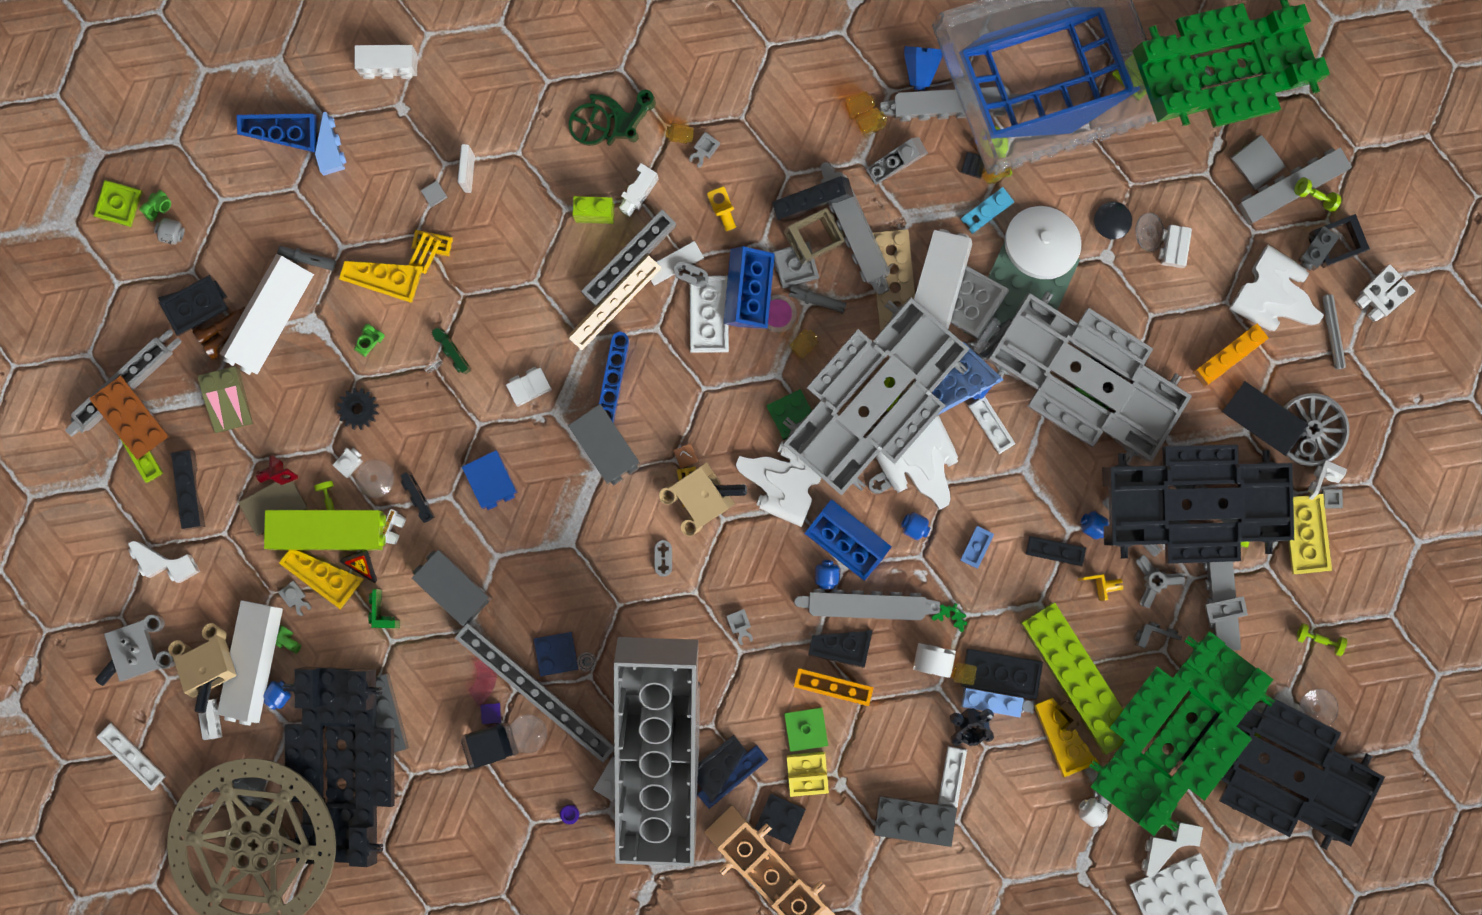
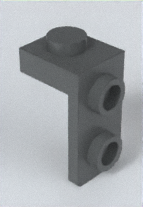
M1322 227L1306 252L1298 259L1301 262L1300 265L1308 271L1316 270L1339 236L1328 228Z
M1149 621L1148 624H1142L1141 630H1137L1134 640L1136 641V646L1146 648L1151 631L1176 640H1181L1182 636L1177 635L1178 631L1167 628L1165 631L1159 628V624Z

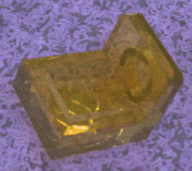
M956 663L951 674L953 682L973 685L977 667Z

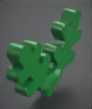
M954 603L953 607L949 605L946 607L941 604L940 608L942 610L932 616L933 621L937 619L943 621V615L949 618L950 611H953L955 614L951 619H957L953 624L954 627H958L959 631L963 632V625H967V622L962 620V618H966V614L961 613L957 609V603Z

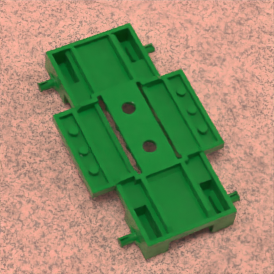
M1279 0L1282 9L1273 11L1266 17L1249 20L1243 3L1181 17L1175 20L1181 36L1178 38L1175 34L1159 36L1156 25L1149 27L1148 30L1152 39L1141 42L1132 52L1157 122L1180 117L1182 126H1187L1191 124L1188 118L1189 114L1207 110L1212 127L1215 128L1280 111L1281 107L1276 96L1278 92L1310 85L1313 94L1320 92L1318 82L1329 76L1330 72L1325 58L1315 59L1304 29V26L1311 22L1306 5L1290 6L1288 0ZM1251 42V45H1246L1245 47L1230 49L1229 51L1195 59L1190 58L1192 55ZM1238 59H1243L1245 61V68H1242L1238 65ZM1206 66H1209L1213 69V76H1209L1208 74H1206ZM1262 74L1261 76H1257V77H1253V78H1249V79H1245V80H1241V81H1237V82H1233V83H1229V84H1224V83H1228V82H1232V81H1236V80H1240V79H1244V78H1248V77H1252V76H1256V75ZM1215 85H1220V86H1216V87H1212V88H1208V89L1202 90L1203 88H1207V87H1211V86H1215Z
M1210 631L1199 642L1190 636L1185 639L1184 642L1191 646L1193 650L1173 678L1156 666L1110 726V729L1125 741L1105 766L1102 767L1095 760L1092 761L1094 765H1089L1098 773L1096 779L1089 787L1153 836L1165 825L1174 832L1180 826L1170 818L1172 812L1178 806L1177 803L1188 789L1202 800H1206L1252 740L1250 736L1236 726L1258 701L1262 700L1269 707L1275 702L1274 699L1266 694L1268 686L1274 679L1258 667H1254ZM1189 691V696L1186 698V700L1183 702L1180 708L1176 711V713L1173 715V717L1170 719L1167 725L1163 728V730L1160 732V734L1157 736L1154 742L1150 745V747L1144 754L1141 753L1143 749L1146 747V745L1149 743V741L1156 734V732L1159 730V728L1162 726V724L1172 713V711L1175 709V707L1185 696V694ZM1190 712H1194L1197 715V721L1193 724L1188 723L1186 720V716ZM1217 712L1219 715L1173 776H1171L1169 773ZM1166 743H1170L1174 747L1173 753L1169 755L1165 754L1162 750L1163 745Z

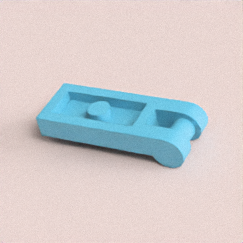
M1002 187L972 211L964 215L961 220L969 226V231L973 234L1012 205L1014 201ZM975 215L979 219L978 223H975L972 219Z

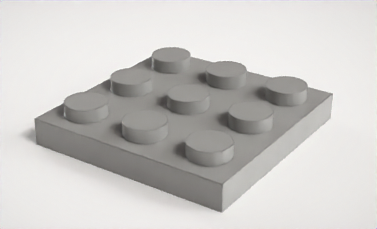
M966 266L950 323L978 339L1008 294V288Z

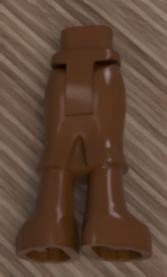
M244 306L233 311L224 319L214 322V325L206 329L197 328L192 331L213 361L218 358V349L227 342L243 314ZM218 333L220 335L216 339L206 343L215 334Z

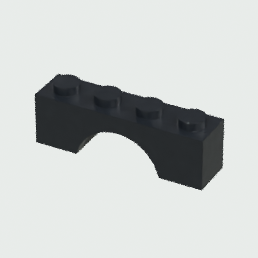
M840 176L773 201L772 204L777 220L787 222L802 216L803 213L825 204L838 203L854 197L849 178Z
M195 451L173 452L171 457L181 529L205 527L203 507L197 492L196 474L198 469Z

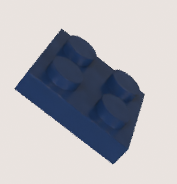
M572 632L534 638L540 677L579 670Z

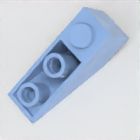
M323 112L315 152L317 163L323 176L344 170V163H347L344 152L339 150V145H341L339 135L335 134L333 127H336L333 116L329 117L327 112Z

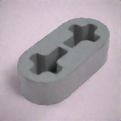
M678 262L674 266L676 278L696 287H703L708 283L709 278L705 270L686 262ZM685 266V270L690 272V275L683 273L681 276L677 269ZM702 273L705 281L697 283V279L692 274L699 276Z
M881 472L870 480L869 490L874 494H880L891 488L892 485L889 480H886L885 473ZM884 480L885 483L880 486L881 490H878L877 488H872L874 485L873 481L880 482Z
M661 540L655 545V572L662 577L668 576L672 572V546L665 540ZM663 543H665L666 547H669V551L665 552V557H662V552L658 551V547H661ZM662 560H665V565L669 566V570H666L665 574L658 570V566L662 565Z

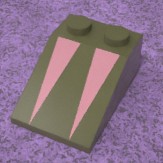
M234 366L198 376L202 396L215 433L253 424L239 368Z

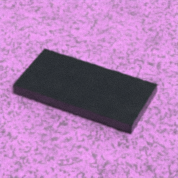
M1244 381L1222 411V413L1284 456L1288 455L1309 426L1306 422L1246 381Z
M967 648L961 687L1037 700L1043 661Z

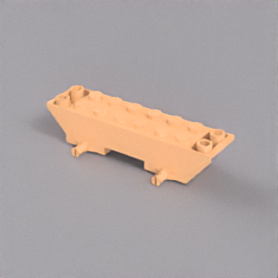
M732 805L704 832L725 857L726 862L718 868L721 874L724 875L731 867L738 870L771 904L778 915H836L818 896V893L826 887L822 884V881L819 880L813 888L809 887L764 839V836L771 830L767 823L759 831L755 830Z

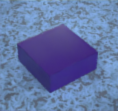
M500 703L480 705L482 724L502 722Z

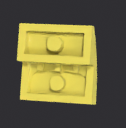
M825 752L786 755L790 797L829 793Z

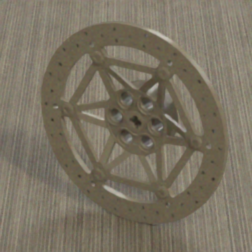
M247 758L220 764L202 774L188 787L177 803L171 818L167 851L174 881L184 899L199 915H304L321 897L329 882L336 855V839L329 810L318 791L308 780L283 764L271 760ZM246 777L262 778L281 785L282 789L279 793L234 788L232 780ZM218 787L221 795L195 832L189 831L192 817L199 804L211 791ZM237 795L274 799V802L261 814H253ZM294 796L303 804L311 818L316 836V846L309 845L291 803ZM225 801L232 825L231 828L204 834L203 831ZM233 802L246 814L245 817L237 819ZM279 806L276 819L269 816ZM285 808L291 818L301 845L288 839L281 825ZM247 821L250 822L252 826L250 831L246 828ZM265 824L270 826L269 833L264 829ZM226 837L225 847L205 841V839ZM236 837L241 841L240 846H237L235 843ZM273 841L278 845L277 851L272 847ZM284 844L298 850V852L286 853L287 847ZM187 846H193L212 889L209 895L203 891L192 873L188 860ZM202 847L226 854L228 857L218 883H216ZM244 855L248 857V864L243 862ZM262 857L267 860L266 866H263L261 863ZM300 858L280 889L277 890L276 866L284 859ZM308 859L314 860L312 872L305 886L290 902L284 904L281 897L306 861ZM232 866L240 871V874L224 885ZM269 870L271 890L261 875ZM248 874H253L265 896L231 893L228 890ZM223 898L268 903L270 912L245 914L221 906L220 903Z

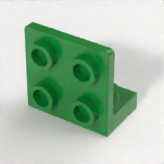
M373 589L372 593H369V604L372 605V612H369L368 623L371 624V628L400 629V621H395V617L381 616L382 590Z

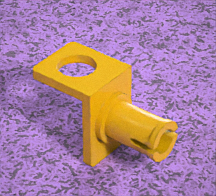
M722 186L707 192L712 209L716 216L721 217L725 231L736 228L737 226L731 214L734 207L729 200L725 187ZM716 193L724 195V201L720 204L715 203L713 200Z
M1104 574L1077 578L1078 581L1096 579L1099 601L1108 600L1107 592L1123 590V585L1115 586V584L1123 583L1121 578L1105 581Z

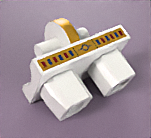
M390 509L387 516L386 526L383 527V534L386 536V543L397 544L399 535L391 532L393 525L403 528L406 518L398 514V511Z

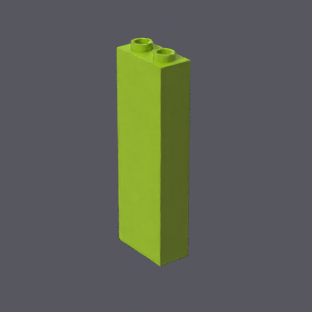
M265 510L264 549L383 550V546L386 544V536L383 534V527L386 526V516L380 510Z

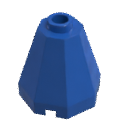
M904 46L903 54L909 83L914 86V90H925V87H930L942 59L943 49Z

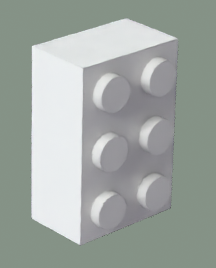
M355 45V69L360 76H363V79H374V76H382L383 79H393V76L411 79L412 76H417V52L413 45Z

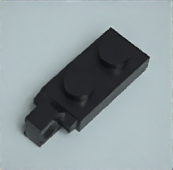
M405 472L400 475L402 478L401 484L405 490H409L411 494L410 500L415 507L418 506V516L423 523L435 518L412 472Z

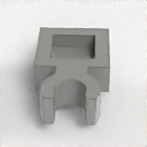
M704 132L694 146L697 153H693L689 157V162H692L694 158H698L700 162L697 164V167L700 168L703 165V158L710 159L720 146V142Z
M292 581L278 592L290 608L294 605L296 606L298 615H304L301 611L302 606H306L308 610L312 609L308 602L302 600L306 595L295 581Z
M745 610L727 615L733 634L739 632V644L743 645V636H748L750 642L753 641L752 635L746 631L751 625Z

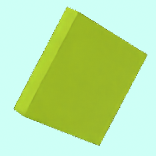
M104 180L93 216L132 227L142 191Z

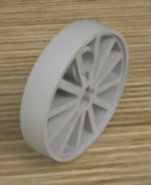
M1318 393L1302 394L1287 402L1283 407L1288 410L1294 404L1302 420L1309 426L1300 437L1304 438L1298 443L1294 454L1289 452L1286 457L1305 466L1323 465L1326 460L1331 462L1337 458L1344 450L1349 438V422L1343 408L1332 398ZM1309 399V417L1302 408L1300 400ZM1315 399L1325 403L1317 417H1315ZM1331 406L1337 414L1321 422L1326 410ZM1338 418L1341 421L1342 429L1323 428V426ZM1314 426L1313 429L1316 430V432L1312 433V430H1310L1309 427ZM1324 433H1341L1340 443L1330 439ZM1321 439L1336 448L1330 456L1326 452ZM1304 443L1310 445L1311 450L1309 453L1303 451ZM1317 447L1323 457V460L1314 461V454L1317 451ZM1299 454L1303 457H1308V461L1298 458Z

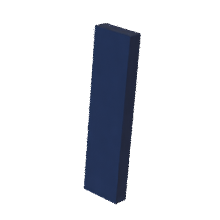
M755 745L743 756L714 802L710 800L703 789L697 795L710 809L769 759Z

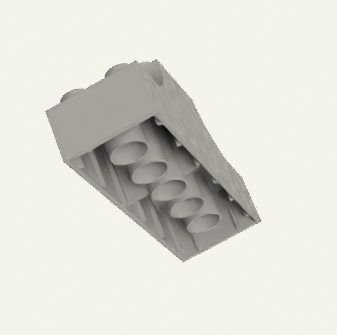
M618 637L614 659L615 864L694 866L700 722L698 640Z

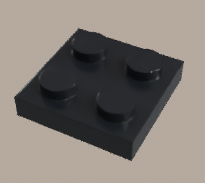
M770 793L755 829L759 831L767 823L768 827L770 826L771 828L767 835L790 845L806 809Z

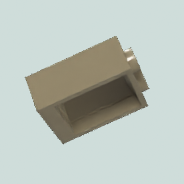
M827 208L788 226L784 231L801 265L841 246L845 242L842 230L838 229L835 224L834 215ZM820 219L833 243L810 253L798 230Z

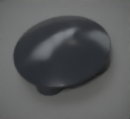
M1107 202L1100 206L1095 213V228L1100 235L1109 240L1122 238L1131 229L1132 215L1129 209L1122 203Z

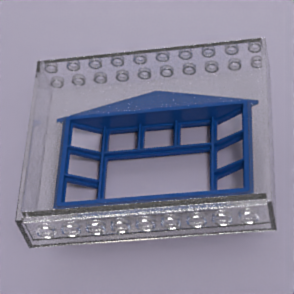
M980 0L941 12L932 24L987 174L994 173L998 175L1005 172L1006 168L1012 167V169H1016L1028 161L1030 164L1041 160L1040 157L1043 156L1050 158L1056 156L1062 150L1069 152L1074 150L1075 146L1081 144L1083 147L1088 146L1096 139L1103 141L1115 133L1122 135L1128 132V129L1134 128L1137 130L1143 128L1149 122L1152 124L1159 123L1156 120L1132 52L1141 42L1148 41L1132 0ZM1098 17L1105 36L1085 46H1081L1074 26ZM1068 29L1085 75L1009 99L991 52ZM1108 43L1115 62L1100 70L1091 72L1084 52ZM985 55L992 75L976 77L969 57ZM1118 69L1125 89L1101 97L1094 79ZM994 81L1002 101L986 103L979 83ZM1087 81L1095 100L1073 106L1067 87ZM1060 90L1067 109L1046 115L1039 96ZM1033 99L1039 118L1018 124L1011 105ZM1004 107L1011 126L996 130L989 110Z

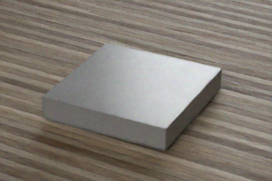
M806 242V246L810 253H812L810 242ZM792 247L772 252L775 253L774 260L782 289L819 279L814 259L801 265Z

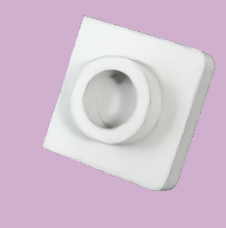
M346 447L344 449L345 452L333 466L346 478H349L363 460L360 459L361 454L356 449L352 448L350 450Z

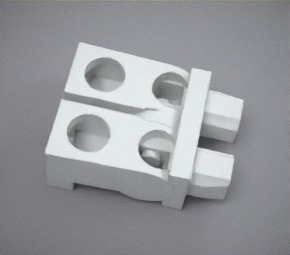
M642 163L637 168L639 174L637 180L628 187L627 193L624 191L621 195L623 202L619 209L629 217L635 209L640 211L642 208L641 204L659 180L657 173Z
M1391 265L1386 266L1360 291V296L1355 301L1361 309L1367 304L1374 308L1367 314L1373 322L1388 316L1415 292L1404 279L1398 281L1402 276Z

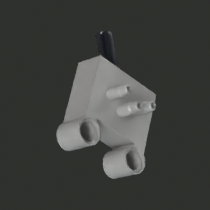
M148 615L143 621L104 634L112 660L95 678L99 685L104 686L116 672L119 681H126L161 668L167 669L175 666L174 659L169 654V651H163L156 655L149 632H159L164 628L165 621L160 615ZM153 618L158 621L155 629L150 626V621ZM164 655H168L170 658L168 665L162 662Z

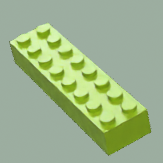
M1053 602L1020 623L1068 700L1076 707V712L1082 717V722L1101 752L1107 755L1121 746L1125 740L1112 731L1110 726L1123 711V708L1056 603Z

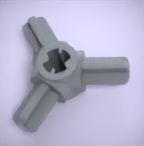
M1145 555L1136 560L1137 565L1145 575L1143 578L1146 581L1144 585L1146 590L1140 600V605L1150 608L1156 593H1160L1167 586L1181 585L1185 582L1183 573L1166 574L1165 571L1160 572L1158 568L1154 569ZM1155 575L1157 579H1160V583H1157L1158 586H1156L1155 583H1152V579H1155Z

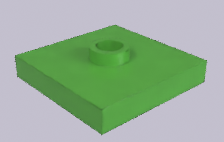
M822 707L784 713L790 752L828 746Z

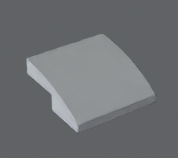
M1262 135L1256 137L1230 157L1238 171L1245 176L1252 189L1255 190L1285 168L1279 156Z

